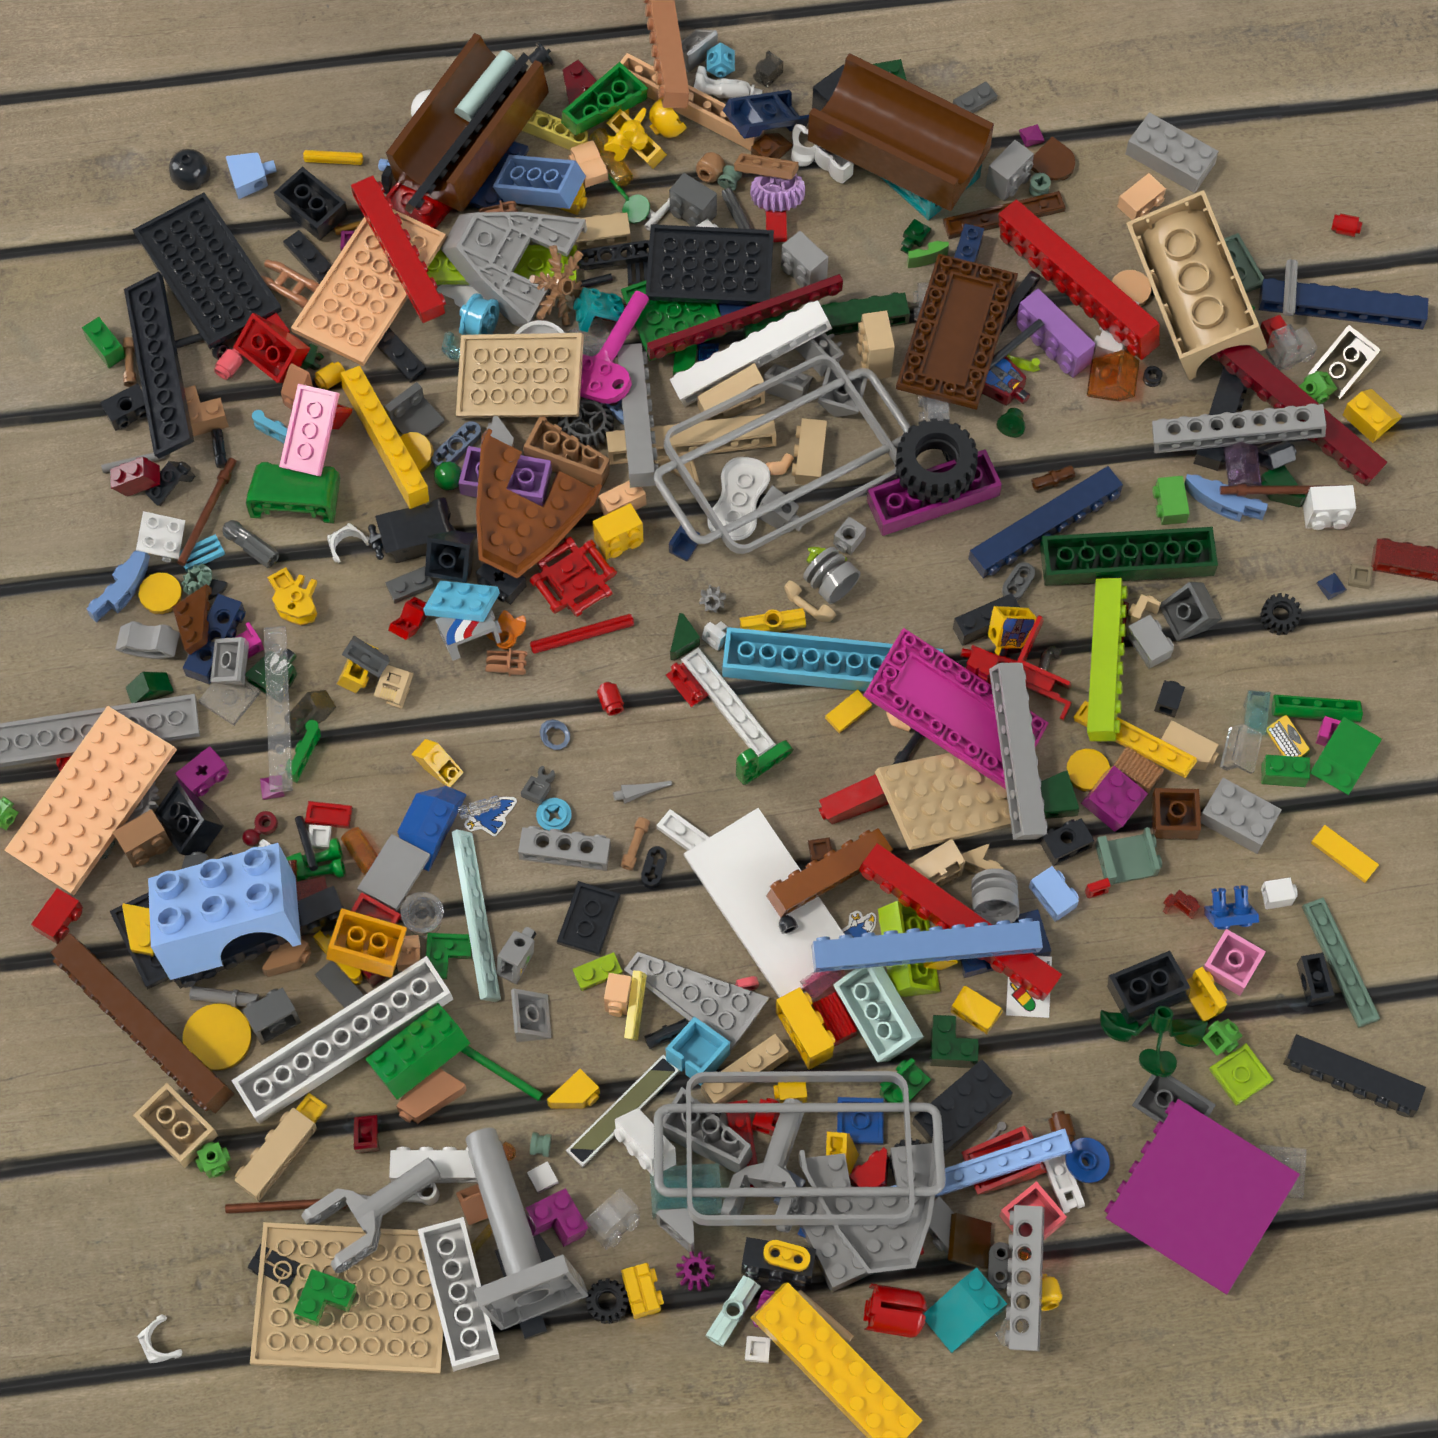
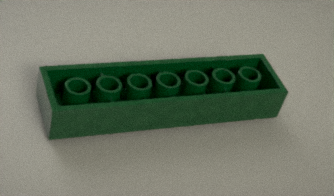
M1213 527L1042 536L1040 544L1044 586L1096 583V579L1122 578V581L1207 577L1214 576L1218 567Z

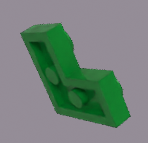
M428 933L426 956L441 979L448 978L449 958L472 959L469 934Z

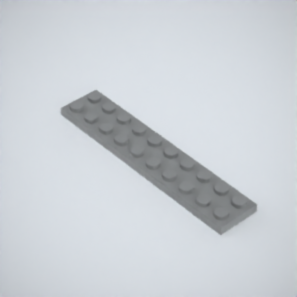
M195 694L111 706L112 709L166 742L200 737ZM106 707L0 723V767L72 756Z

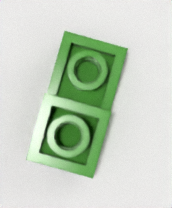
M934 241L928 243L927 250L915 249L908 251V268L922 267L935 263L938 254L947 256L949 242Z

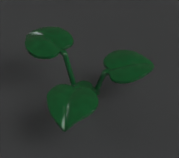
M1165 1006L1157 1007L1154 1016L1149 1015L1148 1020L1140 1028L1137 1021L1127 1025L1121 1013L1104 1010L1100 1012L1102 1029L1110 1038L1120 1042H1128L1132 1035L1138 1036L1151 1023L1153 1030L1159 1033L1156 1050H1143L1139 1055V1064L1145 1071L1160 1077L1171 1076L1177 1067V1060L1173 1053L1160 1051L1163 1033L1168 1031L1169 1036L1174 1037L1175 1041L1182 1046L1195 1047L1203 1041L1202 1038L1208 1025L1206 1021L1191 1019L1173 1020V1011Z

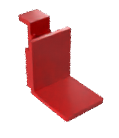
M1038 615L1017 663H1023V670L1026 673V689L1065 706L1059 718L1064 722L1072 702L1061 698L1060 694L1052 690L1055 684L1070 690L1071 682L1026 662L1044 623L1043 617Z

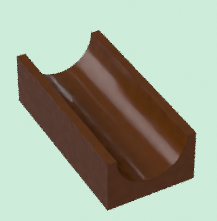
M473 34L387 150L386 155L396 182L417 191L469 124V121L455 114V108L496 58L484 43L481 35ZM535 60L528 71H525L522 76L520 74L517 75L515 79L518 81L511 90L507 88L504 92L506 95L500 105L497 103L494 105V113L488 120L484 118L481 122L483 124L481 130L477 135L474 133L471 135V143L465 150L461 148L458 152L460 154L458 160L454 165L450 163L447 166L448 173L442 180L438 178L435 182L437 187L431 195L426 194V196L460 212L464 211L548 95L549 89L541 62Z
M849 53L845 59L841 78L830 100L821 111L812 108L809 113L808 141L951 212L990 151L994 123Z

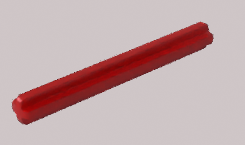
M632 614L619 616L531 641L530 647L534 654L631 627L634 625V619Z

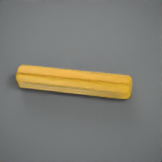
M304 150L303 153L305 162L363 164L362 153Z

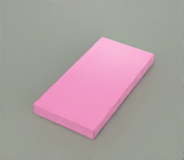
M298 384L279 467L321 476L340 393Z

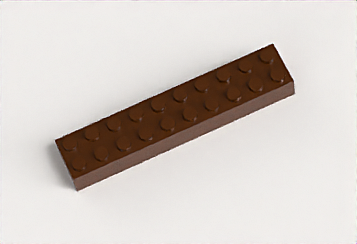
M71 933L50 952L55 957L53 962L67 973L68 977L76 985H79L84 990L83 992L90 999L94 1000L105 1014L115 1020L114 1023L130 1035L129 1037L154 1062L161 1066L160 1068L174 1081L178 1079L176 1084L188 1095H194L191 1099L206 1112L210 1109L216 1114L235 1094L197 1056L191 1053L183 1042Z

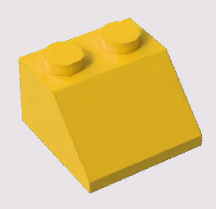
M1373 389L1361 391L1347 403L1342 415L1372 443L1402 418Z

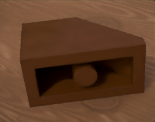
M779 133L765 134L751 146V155L780 159L793 147V144Z

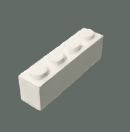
M397 1147L396 1150H391L389 1178L391 1182L429 1157L439 1170L441 1176L434 1183H477L468 1154V1147L466 1150H456L455 1147H444L443 1150H433L432 1147H421L420 1150H410L409 1147Z

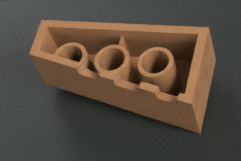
M539 417L524 445V456L550 460L553 472L558 473L561 471L585 484L594 487L600 484L603 487L609 475V458L589 445H583L579 442L578 438L573 435L569 436L558 425L549 423L545 417Z

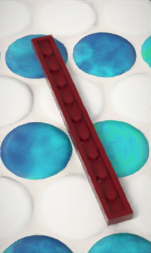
M838 274L648 342V356L650 360L662 358L673 351H682L687 346L701 344L712 337H721L726 332L740 330L751 323L757 324L765 318L779 316L790 309L796 310L809 302L819 301L827 296H835L843 289V279Z

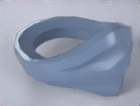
M552 719L545 721L541 725L540 737L546 747L553 750H561L569 743L570 732L564 723ZM553 727L563 731L565 740L562 744L553 745L550 743L546 734L550 728Z

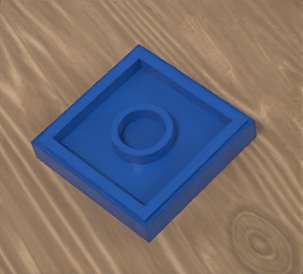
M838 1097L837 1103H884V1098ZM837 1112V1132L849 1133L854 1144L883 1145V1112Z

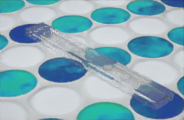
M286 626L264 628L270 792L293 791Z

